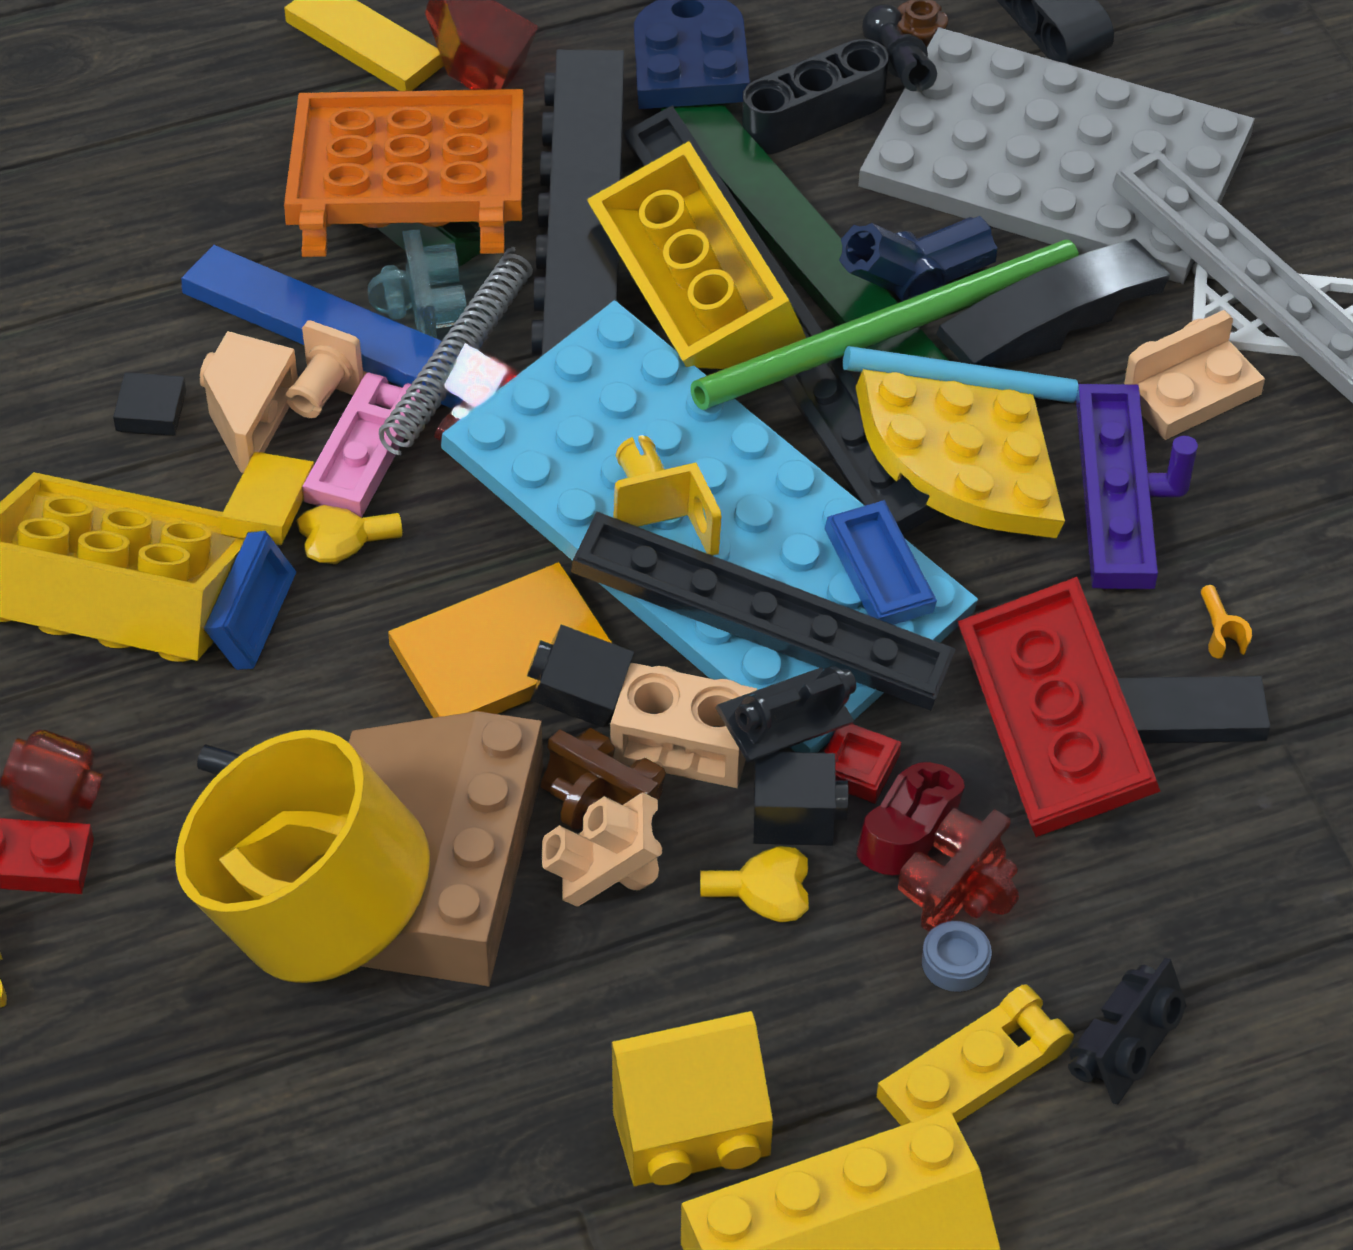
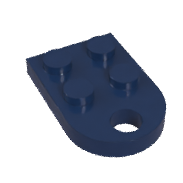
M657 0L646 6L637 15L634 22L639 109L743 102V91L750 84L744 19L742 13L734 4L727 0Z

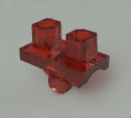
M953 808L941 822L935 833L934 847L952 857L951 860L943 866L919 851L918 853L915 852L902 867L898 890L923 908L922 928L930 932L939 924L951 921L963 906L965 911L974 918H980L985 910L994 914L1004 915L1013 909L1019 900L1018 890L1012 882V878L1017 874L1018 869L1012 861L1004 859L1006 849L1001 841V836L1010 826V818L994 809L982 822Z

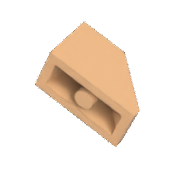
M227 331L216 352H210L205 357L200 371V384L206 390L209 414L241 473H244L254 451L265 452L290 406L286 401L288 396L285 395L287 390L297 381L298 374L295 350L293 348Z

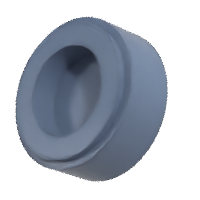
M949 921L939 924L928 933L924 941L922 953L924 973L932 983L948 991L961 992L975 988L984 981L989 972L992 952L989 939L978 927L970 923Z

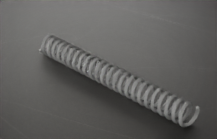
M515 247L507 249L499 263L494 267V270L489 274V277L484 281V284L479 288V291L474 295V298L469 302V305L464 309V312L459 316V319L454 323V326L443 338L438 349L434 351L433 356L429 358L427 364L417 375V378L406 390V394L401 397V401L397 403L390 416L379 428V439L389 452L401 455V451L395 450L386 443L384 432L398 446L407 448L414 444V439L419 437L420 431L430 421V416L435 414L436 409L441 405V401L446 398V394L456 384L457 379L462 375V371L467 368V364L477 354V349L482 347V343L486 341L488 335L493 331V327L498 324V320L503 317V313L508 310V306L512 304L513 299L516 298L518 292L532 275L533 269L531 264L522 256L511 254L515 252ZM515 258L522 261L527 266V272L519 264L511 262L509 259ZM511 266L517 268L522 274L516 272ZM506 273L512 275L517 281L511 279ZM501 280L507 282L512 288L506 286ZM496 287L502 289L507 295L501 293ZM491 294L498 297L502 302L496 300ZM487 302L493 304L497 309L491 307ZM481 309H484V310H486L487 312H489V313L491 314V316H489L488 314H486V313H485L484 311H482ZM476 316L482 318L486 323L480 321ZM471 323L478 326L481 330L475 328ZM467 331H469V332H471L472 334H474L475 337L471 336ZM461 338H464V339L467 340L470 344L466 343V342L463 341ZM456 345L463 348L465 352L460 350ZM392 427L399 436L409 439L408 442L398 441L392 436L389 428Z

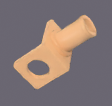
M308 320L302 327L307 367L294 385L287 390L285 396H288L286 399L287 404L297 414L307 418H316L335 389L354 395L361 380L368 372L363 371L360 341L357 337Z

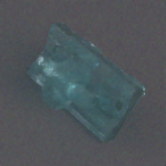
M420 229L402 231L407 258L406 271L398 270L394 265L383 267L381 273L373 277L368 284V299L375 310L389 314V317L392 319L403 318L406 315V311L413 308L416 330L437 339L436 328L454 326V323L466 308L463 285L431 289V285L460 282L455 244L448 243L423 247Z

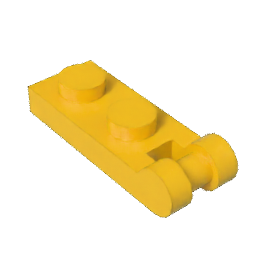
M1021 985L1010 992L999 1006L880 1081L877 1088V1098L901 1126L950 1109L956 1123H958L1059 1057L1072 1043L1074 1034L1060 1019L1051 1020L1041 1009L1043 1000L1029 985ZM1021 1027L1031 1039L1018 1047L1008 1035Z

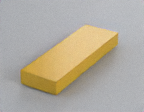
M294 0L284 7L285 19L288 24L399 91L414 90L444 66L443 51L357 0Z

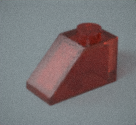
M429 0L425 11L447 74L471 90L506 89L525 62L539 27L494 0Z

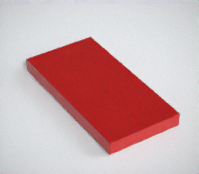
M1078 577L958 621L1035 837L1161 792Z

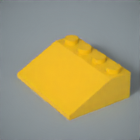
M33 472L0 502V622L13 620L35 625L42 632L51 635H67L72 633L98 639L99 643L110 648H128L132 646L158 652L162 658L170 661H198L214 642L204 630V627L245 539L221 535V515L223 512Z

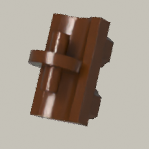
M592 728L587 729L576 738L559 729L548 740L547 748L550 751V759L541 781V788L564 802L561 810V821L572 829H579L583 826V816L587 812L588 807L604 796L623 805L642 792L657 800L662 795L666 775L663 767L647 758L636 760L629 767L613 759L615 747L612 745L610 738Z

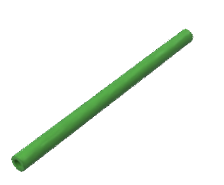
M1068 239L1059 241L697 379L691 384L692 399L697 407L702 410L722 404L843 357L847 346L866 348L967 309L988 296L1043 269L1079 256L1075 244Z

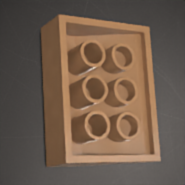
M474 711L352 731L349 744L419 821L425 832L430 851L428 880L415 913L400 934L382 952L361 967L490 986L543 770L542 722L540 720Z

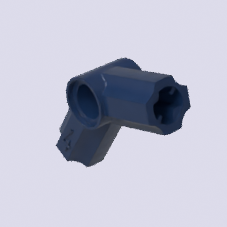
M981 216L969 217L918 239L912 232L902 231L893 233L870 223L860 227L853 225L841 239L842 254L839 261L850 274L892 291L901 301H905L995 263L998 248L993 240L990 226Z

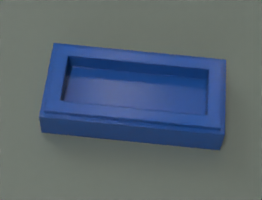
M885 500L827 517L824 529L869 616L895 625L934 612L937 600Z
M266 531L247 533L204 627V630L236 670L252 669L255 667L296 575L295 569Z

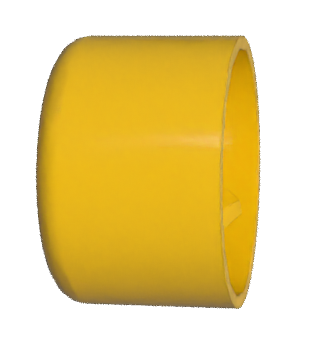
M300 730L278 735L254 746L232 761L209 783L194 803L183 824L177 843L175 863L178 881L186 895L258 967L283 981L313 983L334 979L359 968L382 952L400 934L415 913L424 894L430 867V851L425 832L419 821L346 740L326 731Z

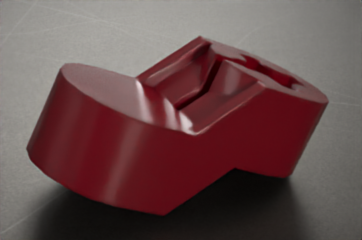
M932 762L917 763L899 773L881 805L869 812L864 819L857 845V857L860 862L873 871L887 875H902L920 865L940 832L951 825L956 819L965 788L962 777L953 769Z

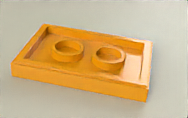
M559 562L388 631L390 647L433 718L474 711L498 714L530 701L537 680L527 677V672L540 640L551 644L561 624L612 643Z

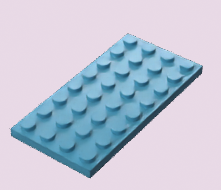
M615 300L442 433L441 448L572 561L596 512L613 517L615 483L618 480L627 478L623 468L617 462V448L625 440L633 437L639 453L643 455L644 452L638 442V436H647L653 440L656 452L665 469L697 463L720 508L722 516L719 554L714 555L715 557L868 615L824 529L828 516L865 505L736 399L706 410L698 408L692 399L690 388L693 381L706 375L694 365L685 367L674 348ZM688 515L639 526V528L706 553ZM906 540L937 603L933 613L895 624V626L940 643L959 626L958 621L968 618L974 613L978 598ZM599 583L710 679H728L740 685L759 690L819 668ZM856 682V690L850 694L849 700L845 704L853 720L875 702L883 692ZM835 731L790 748L799 753H818L830 742Z

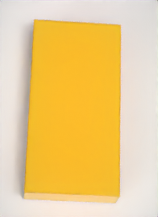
M254 451L221 515V535L245 539L248 532L266 531L276 545H282L304 500L302 486L314 466V461Z

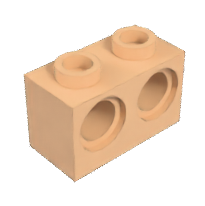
M630 663L610 723L611 743L615 747L613 759L630 766L636 760L647 758L663 767L666 774L738 788L746 759L715 707L717 704L754 692L757 688L740 685L728 679L714 680L680 673L665 666L651 667Z

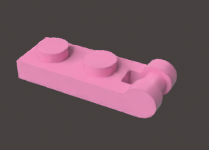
M370 372L365 374L302 486L304 502L316 506L328 505L348 509L362 518L396 455L389 452L382 445L378 435L379 428L390 416L397 403L401 401V397L406 394V390L411 384L407 383L401 388L388 384V380L384 376ZM390 427L389 429L392 436L395 437L398 441L403 442L404 438L399 436L394 431V429ZM384 432L386 443L395 450H398L400 446L394 444Z

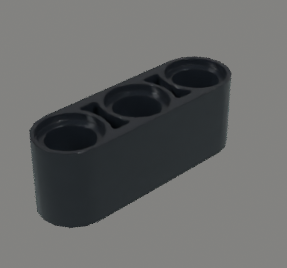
M997 0L1051 60L1072 64L1108 50L1113 45L1114 30L1108 13L1097 0Z
M857 39L754 80L743 91V128L766 154H774L876 112L885 103L888 71L887 50L876 41Z

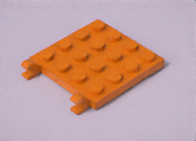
M523 89L299 93L284 209L286 225H299L300 230H302V257H326L327 227L332 224H362L370 228H380L391 223H421L429 227H439L449 222H479L480 254L504 253V224L508 221H522Z

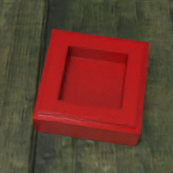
M851 724L835 731L824 753H835V780H848V794L876 803L900 756L901 742Z

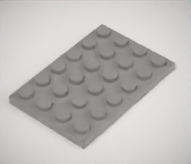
M938 27L927 47L928 58L937 69V79L934 85L927 90L922 91L918 84H916L917 91H910L906 88L903 90L860 169L859 187L965 219L981 216L989 226L1051 245L1068 239L1075 244L1078 253L1081 254L1136 239L1171 274L1168 280L1184 284L1194 260L1112 187L1116 173L1158 149L1220 204L1252 135L1255 118Z

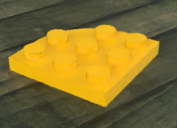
M862 370L856 384V392L865 435L877 460L895 481L900 480L901 475H903L917 490L930 495L926 505L962 522L998 531L1057 538L1065 519L1033 394L1020 393L1011 389L1000 390L967 385L957 381H940L906 376L897 372L886 373Z

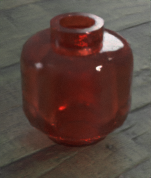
M39 729L30 734L27 741L21 738L15 740L1 777L0 787L9 790L8 801L15 810L47 821L69 822L74 818L79 807L89 811L92 810L104 773L92 770L95 754L90 745L48 730Z

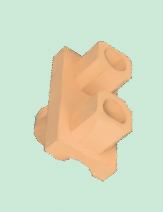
M642 792L621 805L604 796L588 807L587 812L583 816V831L579 834L559 825L544 835L542 840V867L562 877L563 901L579 907L617 882H620L628 889L638 891L651 885L657 879L659 871L657 857L662 854V847L658 840L654 838L651 826L652 817L658 810L657 799Z

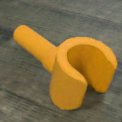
M1207 585L1203 587L1201 595L1214 628L1208 644L1209 653L1214 658H1222L1226 650L1224 638H1231L1237 642L1240 649L1239 652L1245 655L1252 638V629L1249 623L1241 617L1226 614L1215 586Z

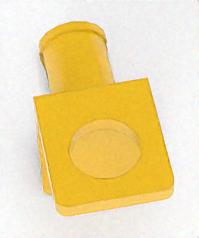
M638 436V442L644 452L643 455L639 453L633 437L621 443L616 451V459L623 468L627 478L618 480L615 483L613 518L639 527L688 515L706 553L712 556L718 555L721 511L697 463L665 469L656 452L655 444L649 437Z

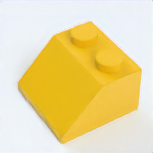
M752 1011L612 1042L613 1115L633 1186L652 1182L657 1185L675 1184L687 1178L691 1173L717 1167L731 1170L741 1169L752 1165L761 1157L771 1155L773 1118L757 1028Z

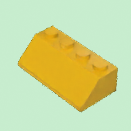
M689 141L587 199L594 214L685 367L694 365L697 368L726 369L806 338L788 297Z
M950 1109L681 1203V1246L683 1250H1001L980 1168Z

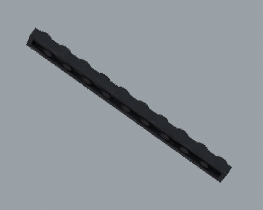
M670 106L624 131L623 134L626 142L641 167L648 165L688 141L691 143L788 297L806 338L823 332L674 107ZM841 358L781 380V383L857 500L865 506L885 500L902 534L940 514L939 511L926 505L930 495L917 490L903 475H901L900 480L895 481L877 460L870 448L863 428L856 392L857 382L850 371L843 369Z

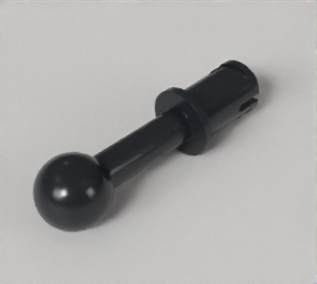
M880 4L872 7L864 16L862 30L866 39L876 41L886 47L888 52V71L893 76L901 78V82L907 90L917 91L916 84L919 85L922 91L932 87L937 79V69L928 58L926 45L917 36L902 33L898 27V23L903 16L899 9L889 4Z

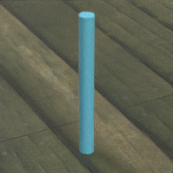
M847 346L843 356V369L848 371L862 372L863 369L886 373L897 372L906 376L957 381L962 384L1000 390L1011 389L1020 393L1033 394L1034 398L1074 403L1078 390V381L1076 379Z

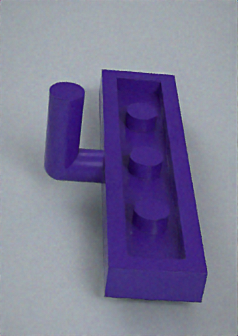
M1078 384L1076 406L1092 588L1155 589L1158 570L1150 497H1182L1189 491L1198 444L1190 436L1175 438L1172 444L1167 473H1148L1139 385Z

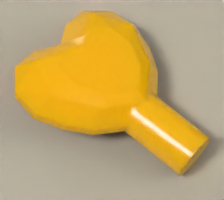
M321 505L305 511L297 519L299 532L307 538L304 544L307 557L320 563L338 564L356 554L365 542L402 537V523L399 513L361 518L348 509Z
M777 846L750 858L739 871H700L701 897H740L749 909L765 918L777 922L796 921L809 910L808 893L802 885L803 880L808 874V858L797 848Z

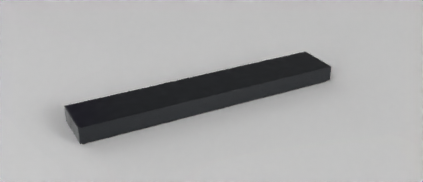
M596 512L572 562V573L813 666L822 667L823 669L830 666L848 669L854 675L857 683L930 711L934 706L956 650L950 646L600 512Z

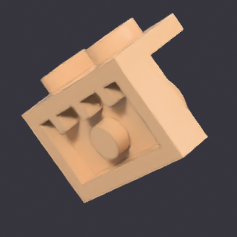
M1225 310L1205 319L1193 320L1183 329L1158 341L1146 342L1129 356L1124 384L1139 385L1142 416L1164 440L1262 395L1265 378L1229 341L1233 318Z

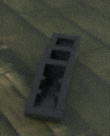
M1131 239L1089 251L1022 279L988 296L939 326L936 335L962 363L988 367L1061 350L1069 331L1112 321L1119 303L1162 293L1171 274L1136 239Z

